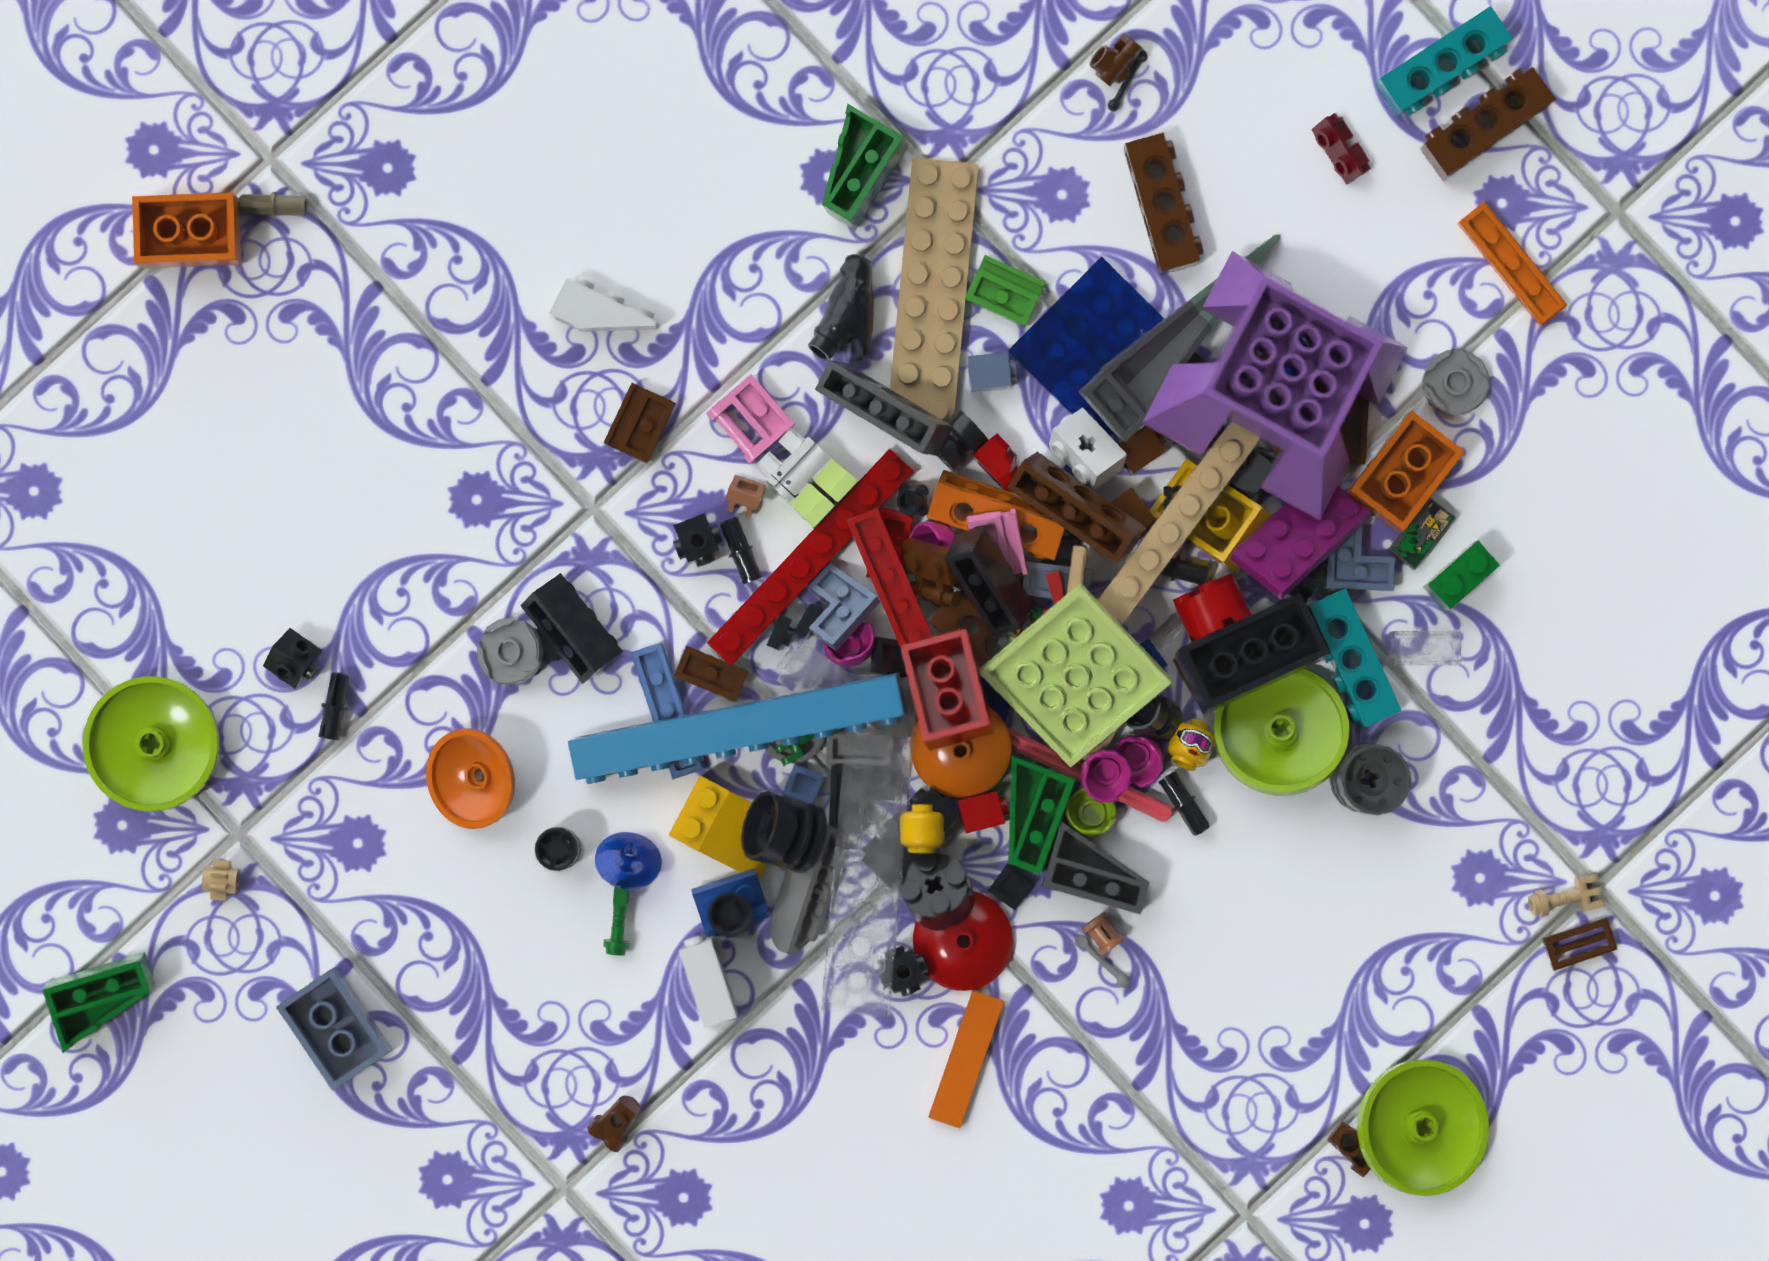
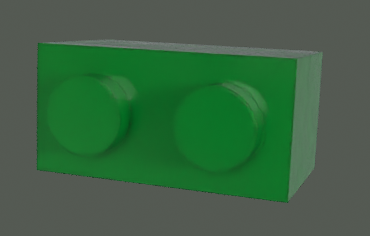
M1477 540L1468 545L1422 587L1445 612L1451 610L1495 571L1500 564Z

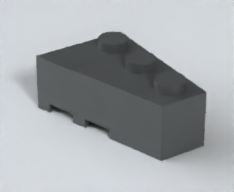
M1060 821L1041 886L1141 915L1150 882Z

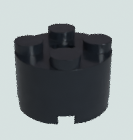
M923 853L910 864L903 875L900 889L901 895L915 920L923 927L935 931L945 930L944 928L963 923L970 915L975 902L973 886L962 865L953 857L940 853Z

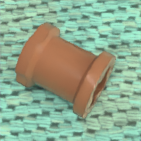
M1105 911L1081 928L1100 948L1098 952L1101 956L1125 939L1123 934H1118L1106 919L1108 915Z

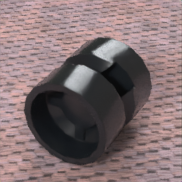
M960 409L946 421L953 428L937 456L954 473L968 461L967 454L969 452L976 453L988 441V438L979 427Z
M1159 693L1125 723L1130 728L1141 732L1151 739L1166 741L1173 737L1178 730L1179 725L1182 723L1183 714L1176 702Z
M553 827L539 835L535 843L534 852L537 861L544 868L551 871H561L571 868L578 861L582 846L579 837L574 831L565 827Z
M724 893L717 896L711 902L708 909V920L711 927L718 934L725 937L743 935L750 929L753 922L754 912L751 904L745 897L736 893Z

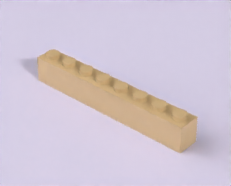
M1231 421L1227 424L1097 599L1121 626L1261 439L1259 436Z

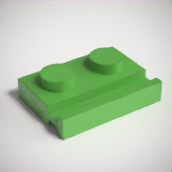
M984 255L966 294L965 301L1026 327L1046 282Z

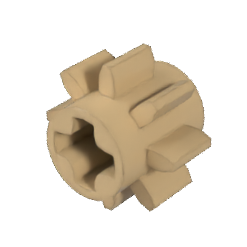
M213 860V867H204L202 891L210 892V900L226 901L229 898V894H237L240 870L231 868L232 861Z

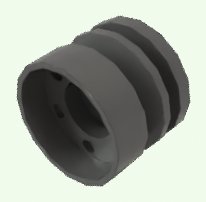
M1360 743L1346 748L1343 760L1336 771L1329 777L1332 793L1341 805L1354 812L1378 816L1390 813L1403 804L1410 791L1411 774L1409 765L1402 755L1391 747ZM1364 772L1372 774V778L1368 780L1369 785L1361 784L1360 780L1365 777Z

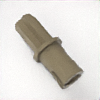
M272 192L271 195L242 194L239 198V210L242 214L271 215V218H276V215H298L305 217L307 213L306 195H277L276 192Z

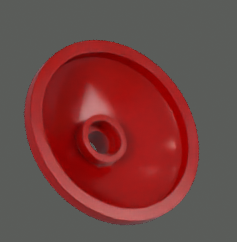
M973 891L975 898L973 909L963 923L944 928L945 930L935 931L923 927L916 921L913 930L912 943L914 955L922 954L928 972L925 974L938 985L951 990H975L991 983L1005 969L1012 953L1013 932L1008 917L995 901ZM960 935H967L970 939L969 945L965 948H961L957 944V939Z

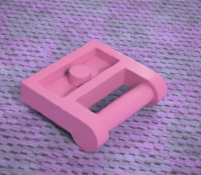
M752 374L706 413L711 421H717L745 454L743 458L749 464L753 463L769 447L785 435L790 428L795 426L792 420ZM731 405H734L762 438L756 445L752 443L726 413V410Z

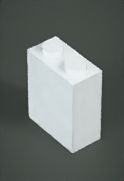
M705 934L685 940V947L679 950V954L703 1027L707 1028L737 1018L738 1011L714 938L706 940Z

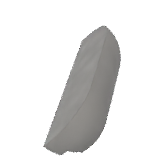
M828 824L825 843L815 865L807 872L800 874L786 869L770 921L771 938L775 947L786 954H798V950L806 946L809 941L815 942L818 938L843 865L845 850L840 848L837 829Z

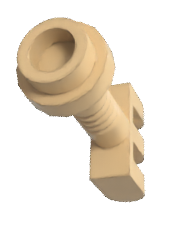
M1598 873L1573 878L1576 889L1568 890L1567 892L1545 895L1543 890L1534 891L1533 895L1528 896L1530 912L1532 915L1544 917L1548 916L1549 908L1579 902L1581 911L1605 907L1604 900H1595L1593 902L1590 900V896L1602 894L1601 887L1588 889L1587 883H1594L1599 880Z

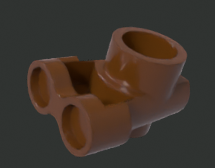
M1124 33L1116 41L1113 49L1107 45L1099 48L1089 64L1096 71L1095 75L1110 87L1114 82L1119 84L1126 78L1130 71L1129 63L1135 60L1143 47Z
M631 1096L619 1097L603 1115H596L587 1126L589 1134L597 1139H601L609 1150L619 1152L628 1141L627 1132L640 1114L638 1101Z
M1343 1121L1339 1122L1327 1138V1141L1352 1163L1350 1169L1363 1178L1370 1171V1168L1361 1152L1357 1130ZM1350 1134L1353 1137V1142L1350 1146L1342 1145L1341 1138L1343 1135Z

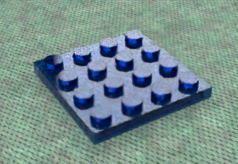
M1101 256L1007 352L1070 415H1073L1083 407L1111 437L1114 432L1081 396L1079 391L1100 371L1101 367L1165 318Z

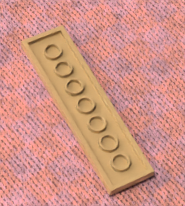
M912 157L890 389L946 422L955 414L979 164Z

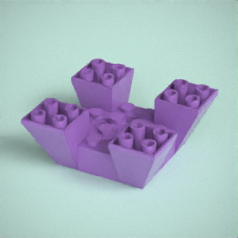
M1232 251L1202 307V310L1233 326L1228 339L1215 363L1173 364L1142 424L1201 456L1225 420L1228 419L1280 448L1260 489L1320 520L1350 462L1339 428L1356 394L1378 406L1408 347L1350 315L1346 321L1294 293L1292 284L1287 280ZM1298 337L1305 338L1309 342L1310 348L1302 347ZM1253 349L1261 351L1265 356V361L1258 360L1253 354ZM1283 366H1288L1292 368L1295 373V377L1293 378L1287 376L1283 370ZM1313 382L1321 384L1325 394L1318 393L1313 387ZM1268 395L1276 396L1280 402V407L1272 405L1268 400Z

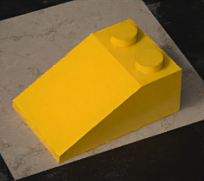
M1186 458L1167 486H1171V488L1182 486L1197 465ZM1226 484L1186 540L1237 574L1241 568L1231 561V552L1267 521L1271 515L1262 506ZM1164 490L1149 510L1155 519H1158L1164 510V500L1166 499V495L1164 497ZM1171 493V500L1176 493Z
M700 775L668 836L740 873L755 868L759 880L767 867V864L747 858L742 850L741 833L743 822L752 802Z

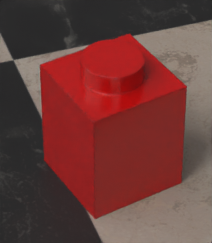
M997 791L957 801L965 834L1005 824L1004 817L1009 816L1005 796L998 797Z

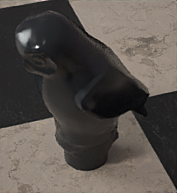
M850 254L845 257V262L840 268L841 279L835 285L828 299L824 317L815 327L814 337L808 344L809 349L824 361H829L835 353L844 350L846 344L850 342L853 360L861 361L863 357L870 355L874 320L871 261L863 255Z

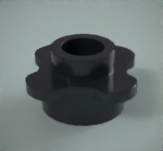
M908 483L902 484L899 487V494L897 496L899 510L905 515L918 514L920 517L927 516L929 512V506L927 505L929 490L924 484L918 486H910Z

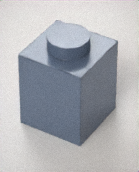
M1008 352L968 356L967 358L970 393L1010 389L1012 386L1011 380H1017L1015 360H1009Z

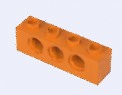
M946 470L942 471L927 515V518L933 519L935 522L968 531V516L998 511L1005 513L1010 512V509H1016L1023 548L1039 559H1055L1065 528L1015 493ZM959 504H969L973 510H963ZM1022 525H1032L1037 531L1028 532Z

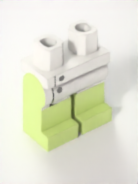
M790 428L778 442L791 455L781 463L769 451L757 465L768 478L766 482L814 529L835 505L824 497L812 483L814 482L838 504L858 480L831 458L810 437L805 439Z

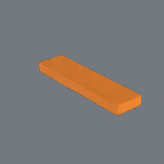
M1485 201L1457 223L1539 327L1568 306Z
M975 990L971 991L928 1118L960 1129L1004 1000Z

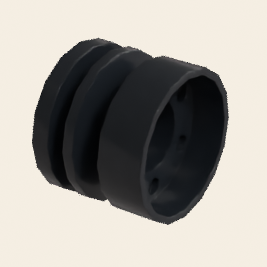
M771 791L761 792L753 800L743 822L741 845L744 855L750 860L767 865L775 864L782 869H789L799 874L807 872L815 865L825 843L827 833L826 814L823 808L816 804L806 803L799 799L793 801L788 796Z

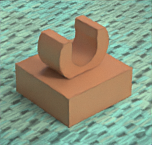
M734 475L725 500L730 501L728 512L732 513L735 505L739 504L747 508L745 517L750 518L753 511L758 509L766 485Z

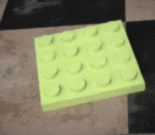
M1081 583L982 666L979 672L1070 768L1172 683V678Z

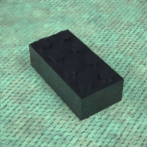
M1301 593L1179 648L1174 656L1202 714L1205 715L1323 661L1330 653Z

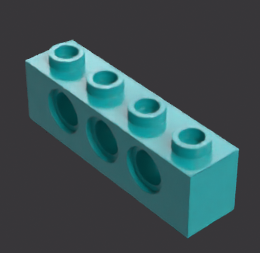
M1489 6L1379 78L1375 85L1397 117L1405 112L1409 117L1425 106L1424 99L1432 94L1437 99L1451 90L1453 86L1450 82L1460 76L1463 80H1466L1481 70L1478 65L1487 58L1494 62L1508 52L1506 46L1513 38L1492 6ZM1466 40H1477L1481 45V52L1477 54L1469 52L1465 45ZM1438 58H1449L1454 65L1453 71L1445 72L1441 70L1438 66ZM1413 75L1423 77L1426 82V88L1423 90L1414 89L1410 84V77Z
M1346 588L1307 605L1330 654L1324 659V662H1331L1336 674L1332 675L1334 685L1340 694L1345 692L1350 703L1345 707L1352 723H1359L1361 728H1365L1402 711ZM1332 620H1339L1344 625L1345 632L1340 639L1333 638L1328 632V625ZM1347 650L1354 651L1358 656L1359 662L1354 669H1348L1342 663V656ZM1360 681H1367L1372 686V695L1367 700L1359 698L1356 693V686Z

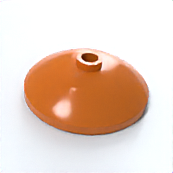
M989 705L995 734L931 751L923 742L919 721L917 722L911 737L910 751L912 762L922 781L927 786L932 787L937 793L953 798L974 797L995 786L1006 772L1011 757L1010 734L1001 716ZM959 744L964 745L967 753L964 756H957L954 753L955 746Z
M463 728L449 732L441 737L433 746L426 765V781L432 801L440 813L452 823L468 829L484 828L499 821L509 810L515 793L513 766L501 744L483 731Z

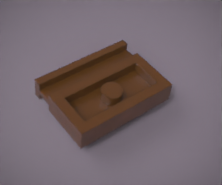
M631 383L603 443L648 464L676 403L635 383Z

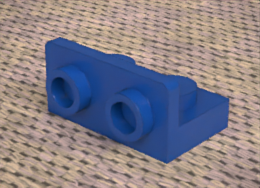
M755 868L691 889L706 937L723 936L711 927L708 920V909L711 902L717 896L724 893H736L748 900L754 912L751 926L757 925L770 917L767 902Z

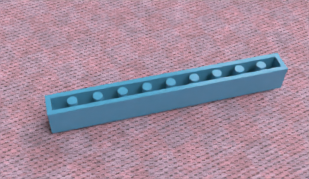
M894 673L574 737L568 740L567 743L575 780L586 779L587 784L605 781V775L618 772L619 778L639 774L638 768L650 766L651 771H659L671 768L670 762L683 759L684 765L704 761L703 755L716 753V758H724L736 755L735 749L748 747L749 752L767 749L769 748L768 742L781 740L782 745H790L801 742V736L813 733L815 739L835 735L834 729L847 727L848 732H855L867 729V723L879 720L881 726L901 722L900 716H904L908 711L900 673Z

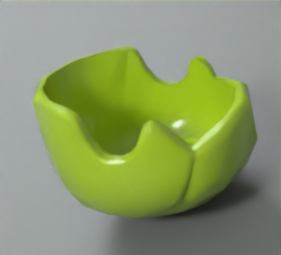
M1084 787L1069 796L1065 817L1069 827L1080 835L1087 838L1098 837L1106 833L1115 823L1116 806L1114 802H1097L1088 796Z

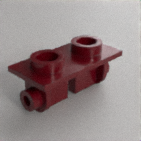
M1333 113L1329 117L1326 116L1311 129L1317 144L1324 149L1333 163L1336 173L1342 177L1346 185L1359 175L1361 176L1372 169L1369 165L1371 160L1358 142L1350 147L1346 144L1354 135L1342 116L1338 117L1336 113Z

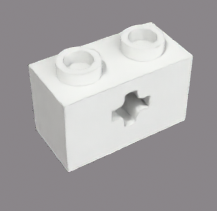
M1083 407L1053 428L1049 441L1053 455L1058 460L1064 461L1072 469L1074 477L1092 490H1096L1123 470L1127 454Z

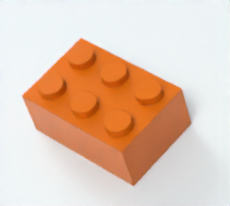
M233 192L132 196L134 264L140 268L241 265L239 198Z
M1411 410L1403 417L1347 492L1369 508L1374 516L1399 534L1408 527L1465 451Z

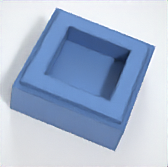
M794 764L782 795L788 796L793 800L799 799L806 803L815 804L825 776Z

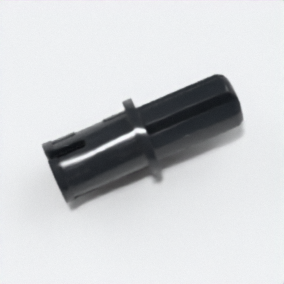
M733 517L723 521L720 527L731 551V554H728V556L733 558L743 585L763 577L751 550L754 547L753 545L749 546L738 518Z
M1177 555L1176 558H1171L1160 573V575L1171 577L1170 581L1173 582L1175 579L1201 586L1206 582L1209 566L1181 560V556Z
M339 672L331 674L326 703H321V707L324 708L318 737L340 740L344 711H348V707L344 706L349 683V676L347 674Z
M1174 771L1158 782L1174 805L1173 811H1178L1194 836L1203 833L1210 827L1207 819L1194 801L1196 796H1191L1177 771Z

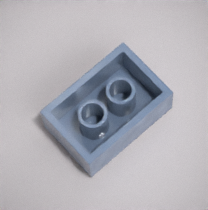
M338 967L331 968L276 1006V1009L332 1091L393 1051V1048Z

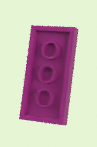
M1339 485L1320 520L1285 503L1231 552V561L1282 600L1370 518L1371 510Z

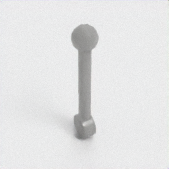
M1079 935L1076 937L1075 945L1078 948H1084L1117 979L1118 986L1124 988L1129 985V977L1125 974L1121 975L1088 944L1086 936Z

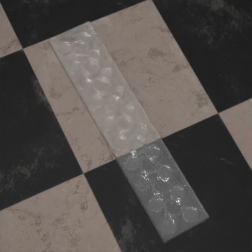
M851 674V681H850V682L859 681V680H864V679H869V678H874V677H879V676H878V675H865V674ZM901 677L908 711L904 716H900L901 722L885 726L880 725V720L867 723V729L855 732H848L846 727L821 1011L890 1016L905 848L900 843V817L902 813L908 811L917 714L908 678Z

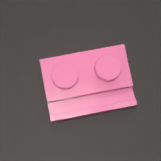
M1010 509V512L1005 513L998 511L967 517L968 530L983 526L987 528L1014 574H1028L1016 509Z

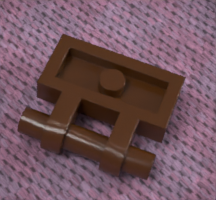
M908 538L901 542L903 564L906 573L915 575L916 581H910L916 598L923 601L931 599L936 605L943 607L950 605L958 606L961 596L958 593H954L953 584L959 581L945 560L949 548L914 538Z

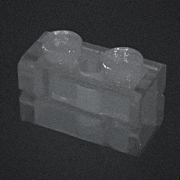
M1461 631L1389 632V666L1461 665Z

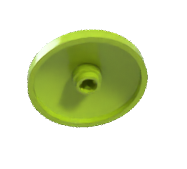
M1303 669L1216 709L1213 730L1215 747L1225 768L1243 785L1268 795H1297L1321 785L1339 767L1345 755L1349 739L1348 715L1340 696L1334 688L1317 674Z
M145 676L133 678L116 685L98 700L86 721L82 746L87 770L94 783L107 797L130 809L161 811L187 802L206 785L217 764L220 739L218 726L212 711L202 697L194 690L172 679Z
M1410 1060L1387 1069L1368 1088L1358 1113V1142L1369 1168L1389 1187L1410 1195H1440L1460 1186L1479 1166L1488 1143V1113L1480 1092L1473 1082L1461 1071L1439 1061Z

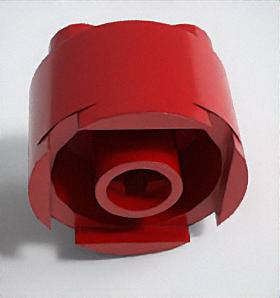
M1232 573L1219 579L1211 580L1199 586V589L1172 600L1191 642L1252 615L1239 584Z

